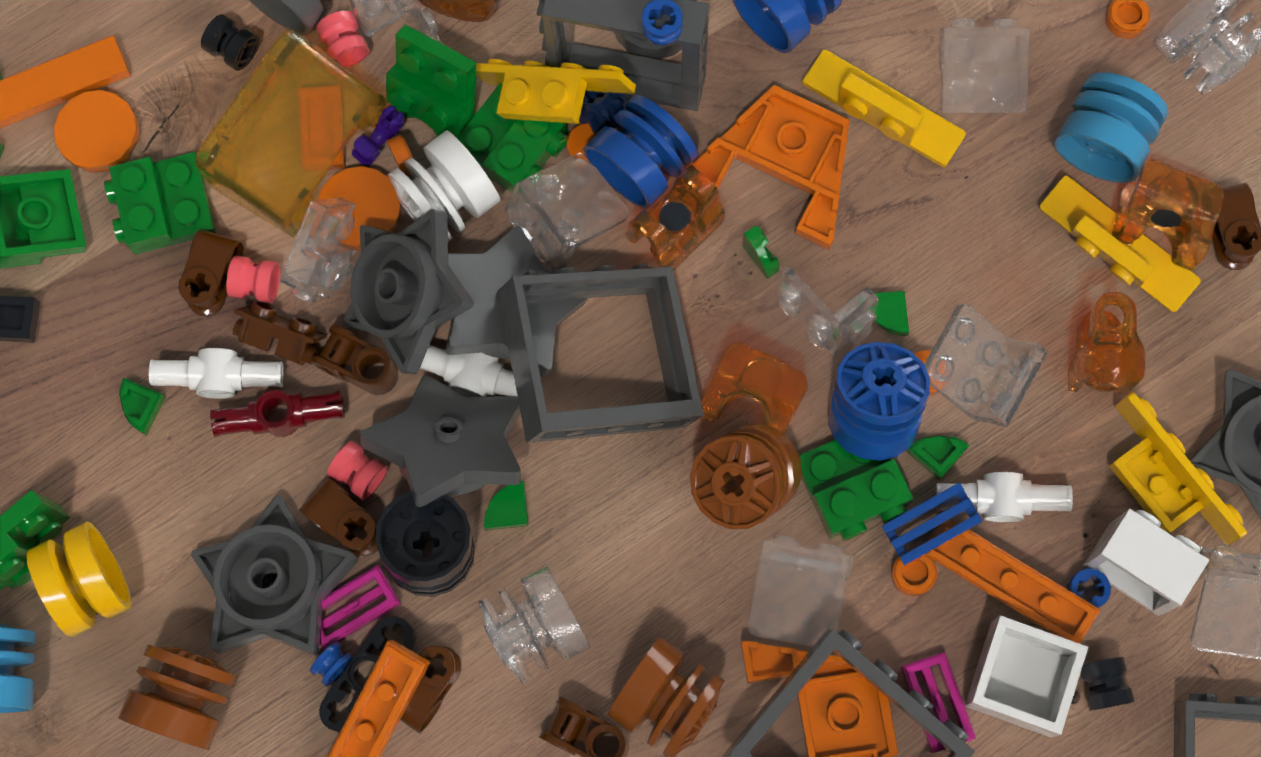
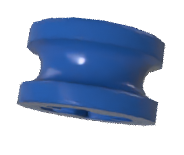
M653 0L646 5L642 13V28L644 35L649 41L658 45H667L678 39L683 28L682 10L678 4L672 0ZM663 14L669 15L670 24L673 25L665 24L662 29H656L654 19L660 20Z
M1091 568L1081 570L1070 578L1067 583V589L1081 597L1080 595L1084 591L1078 592V583L1083 584L1092 579L1097 583L1093 588H1099L1100 592L1099 596H1093L1087 602L1099 608L1110 597V582L1105 574L1099 570Z
M339 642L333 643L323 651L310 668V672L313 675L320 674L322 676V683L326 687L340 677L353 659L350 653L343 654L341 652L342 645Z

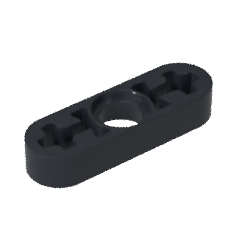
M391 616L381 620L373 629L321 702L319 709L320 719L328 729L340 732L346 720L340 719L335 724L333 722L335 712L331 710V707L335 702L339 704L345 703L351 695L343 691L347 683L353 690L361 693L363 687L356 680V671L365 662H377L379 657L369 652L373 646L380 652L384 649L388 642L384 633L388 628L395 631L399 626L403 627L401 632L402 638L405 639L403 646L412 651L416 636L414 629L407 621L400 617ZM355 697L348 706L347 710L351 712L357 701Z

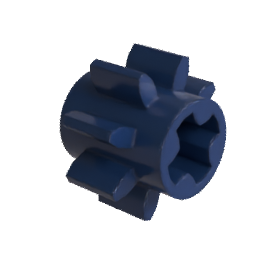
M585 91L579 119L580 123H588L593 133H596L600 127L603 128L604 126L615 128L613 116L620 109L625 110L623 106L627 101L625 94Z

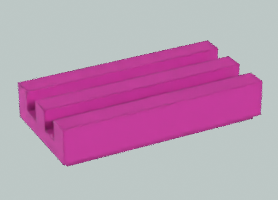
M378 565L332 592L322 601L323 612L374 580L379 584L375 589L321 621L320 645L323 650H326L335 642H341L401 605L400 600L395 595L390 583ZM381 596H386L387 600L330 635H325L324 631Z
M945 652L901 667L909 692L913 689L922 695L914 673L919 670L921 671L937 718L944 724L949 718L930 669L931 666L937 665L959 726L969 736L966 742L976 739ZM923 729L931 754L946 749Z

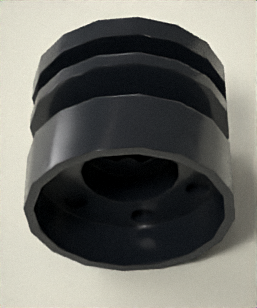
M411 491L401 494L386 506L377 522L375 541L380 558L388 574L400 588L415 596L435 597L451 592L466 579L474 564L475 544L466 513L454 498L446 494L423 507L415 505ZM432 540L434 544L432 555L424 556L422 552L425 546L424 542Z

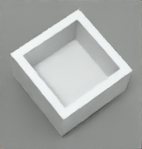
M1128 509L1109 523L1082 567L1085 569H1096L1104 573L1111 586L1157 616H1160L1183 604L1209 562V559L1199 553L1200 547L1190 539L1181 535L1173 537L1159 528L1161 522L1153 515L1143 510L1135 512Z
M1000 615L991 622L964 706L1050 738L1062 734L1088 647Z

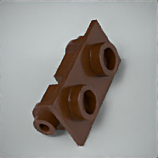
M252 302V305L234 310V314L244 317L243 320L238 319L233 328V335L238 336L239 342L267 352L270 351L273 338H276L279 342L274 355L301 366L305 363L312 365L311 359L313 356L318 355V349L314 348L313 344L327 338L328 335L316 330V324L310 320L300 317H291V320L276 315L277 309L265 303Z

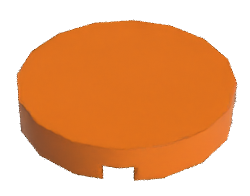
M103 90L83 92L70 99L59 111L54 124L55 143L62 156L72 165L92 173L110 171L109 167L125 163L131 156L130 152L134 145L137 146L140 137L139 121L130 105L117 94Z
M363 166L343 169L330 177L320 190L316 205L318 220L328 237L337 244L339 243L348 249L357 251L361 250V225L374 226L395 232L394 229L402 215V205L397 198L395 188L390 182L389 177L377 169Z

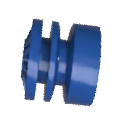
M732 0L740 16L751 30L767 45L782 53L792 51L810 34V24H821L826 20L827 15L836 11L842 3V0Z
M634 94L625 104L626 110L620 109L613 116L619 131L612 127L604 126L583 150L592 167L615 191L636 206L648 209L668 188V183L663 173L675 178L684 171L683 165L688 166L698 156V152L691 137L668 112L650 99Z
M883 342L859 345L845 355L837 369L828 416V426L832 436L845 451L862 459L881 461L898 457L911 447L918 435L922 414L930 394V377L924 363L911 351L896 344Z

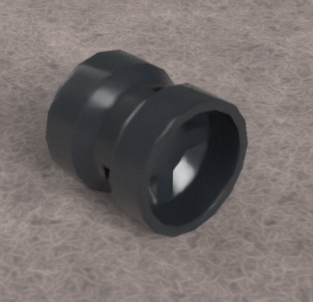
M220 14L212 19L206 27L201 38V48L212 56L220 55L224 58L226 65L236 71H240L254 58L259 47L260 38L248 29L237 28L234 20L224 14Z
M1124 657L1083 664L1080 674L1082 680L1088 683L1089 694L1086 699L1089 711L1135 702L1132 688L1126 685L1124 674L1127 671Z

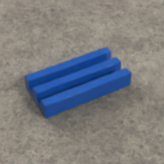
M959 482L884 524L882 528L905 566L977 526L983 520ZM955 496L959 499L960 503L900 537L897 536L895 530ZM966 511L969 516L967 520L907 553L903 545Z

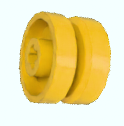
M86 521L67 530L63 537V546L49 539L27 551V565L38 595L56 625L67 636L73 638L93 628L96 622V612L107 619H111L131 608V595L121 568L109 545L92 523Z

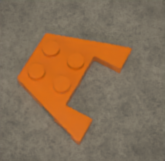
M773 85L736 120V123L721 138L715 139L707 147V151L684 169L682 180L716 196L734 160L742 161L813 195L796 228L795 234L830 250L834 240L850 120Z
M742 641L741 648L747 683L788 677L808 652L795 648L760 644L754 641ZM829 655L797 694L807 757H894L898 755L889 699L841 657Z

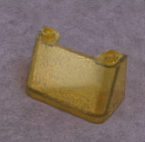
M291 28L286 29L276 39L201 145L196 156V167L212 189L294 238L300 229L304 230L309 226L315 216L316 208L313 207L314 198L311 193L356 128L362 131L367 130L370 126L375 128L383 109L386 108L387 103L382 94L305 36Z

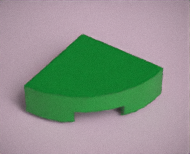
M755 225L744 233L742 247L768 279L779 272V261L765 247L769 241L760 227Z
M905 291L861 295L860 299L863 310L876 325L892 335L908 336L909 325Z
M123 378L119 396L124 415L129 424L147 436L166 397L161 393Z
M932 436L916 441L906 452L940 480L970 445L956 437Z
M521 481L518 485L504 487L492 498L485 512V531L529 526L524 481Z

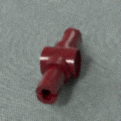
M271 390L263 393L258 400L249 401L247 406L211 410L210 419L214 420V423H211L214 437L250 431L254 435L270 433L276 437H286L292 435L298 428L307 427V423L345 418V409L342 408L344 399L341 391L303 397L302 393L287 395L279 390ZM279 405L287 406V414L283 420L277 423L269 422V414L273 408Z

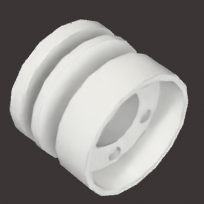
M448 130L423 147L426 158L431 165L429 168L425 169L412 157L405 161V165L413 178L412 181L399 168L394 169L388 174L400 204L414 222L430 210L444 211L447 213V222L457 232H461L465 229V225L458 209L463 207L471 215L479 218L500 202L499 194L484 170L465 146ZM448 231V241H450L452 237Z

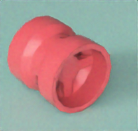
M339 11L327 15L316 26L321 42L328 45L326 53L334 68H347L356 65L364 60L370 52L364 37L357 33L359 25L354 13L351 11Z
M235 255L230 262L227 273V295L231 298L243 299L254 294L258 302L273 303L280 284V264L277 261L263 260L257 264L252 262L249 257Z
M350 441L341 448L332 460L327 470V476L336 483L347 484L354 496L361 501H365L384 480L388 472V465L378 458H369L365 455L363 447L355 441Z

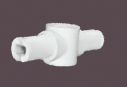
M429 345L420 369L444 377V381L450 383L449 387L468 397H486V395L494 397L495 394L517 396L513 371L503 369L504 364L498 363L499 358L483 353L448 355L446 350Z
M205 348L198 351V356H190L189 360H150L149 383L151 386L189 387L190 390H196V395L204 398L235 397L236 391H243L244 387H283L284 367L282 361H245L244 357H237V352L230 349Z
M1014 472L987 473L983 475V480H976V483L961 484L977 513L984 514V520L990 522L1024 520V515H1031L1032 511H1072V485L1032 484L1031 480L1023 479V474ZM937 483L936 495L955 484ZM955 496L936 507V509H949L960 503V501Z

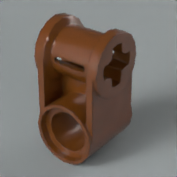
M1241 183L1201 192L1200 210L1203 221L1208 228L1218 262L1230 270L1246 268L1253 261L1254 256L1261 250V226L1256 213L1251 188L1247 183Z
M201 229L195 234L178 286L180 295L195 314L209 317L215 315L223 308L227 297L226 281L229 265L235 255L243 256V241Z
M331 325L329 328L331 333L319 356H313L310 362L323 372L339 380H345L370 394L384 395L390 392L397 383L398 371L388 355L382 349L365 342L352 332L338 325ZM378 363L384 364L383 373L375 379L366 378V372L370 366Z
M327 477L299 511L328 536L331 534L353 554L367 557L378 551L375 541L377 521L360 507L351 495ZM358 527L368 533L363 540L353 534Z
M429 646L418 654L428 661H431L432 658L441 659L445 657L442 665L447 669L445 675L435 674L432 676L434 667L429 664L401 718L403 723L419 734L434 718L443 699L461 673L459 655L448 647Z
M559 696L556 702L559 708L548 730L542 731L539 738L574 756L577 754L581 757H599L595 749L597 740L604 734H612L619 740L618 752L613 757H627L629 751L628 740L621 730L596 717L589 710Z

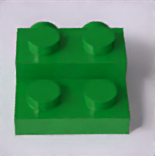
M405 24L395 34L396 64L386 73V102L396 106V110L399 113L403 112L405 118H417L433 129L436 135L439 136L448 130L457 138L474 117L476 62Z
M500 82L457 139L471 153L490 179L519 198L526 188L531 190L539 182L544 172L542 167L551 156L557 157L565 148L569 140L567 136V123L504 119L496 113L503 85Z
M196 152L154 162L151 157H146L109 167L111 179L104 181V187L110 204H117L120 218L113 219V229L120 244L126 243V246L135 255L191 241L200 229L217 234L200 158Z
M70 169L0 176V269L41 264V259L45 257L85 253L86 243Z
M836 440L799 455L801 479L829 539L841 535L843 541L852 539L867 531L866 523L880 517L883 523H888L906 513L905 506H908L913 500L895 459L891 460L890 458L881 461L862 459L845 451Z
M30 490L0 516V590L5 586L10 588L22 586L32 580L27 565V551L40 543L57 537L63 529L61 525L70 518L59 504L33 490Z

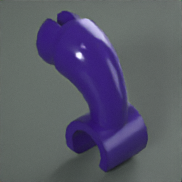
M387 106L383 109L375 129L369 137L362 134L355 140L352 156L364 166L369 167L381 154V147L387 143L386 140L394 137L402 128L404 114L403 112L395 111L396 106Z

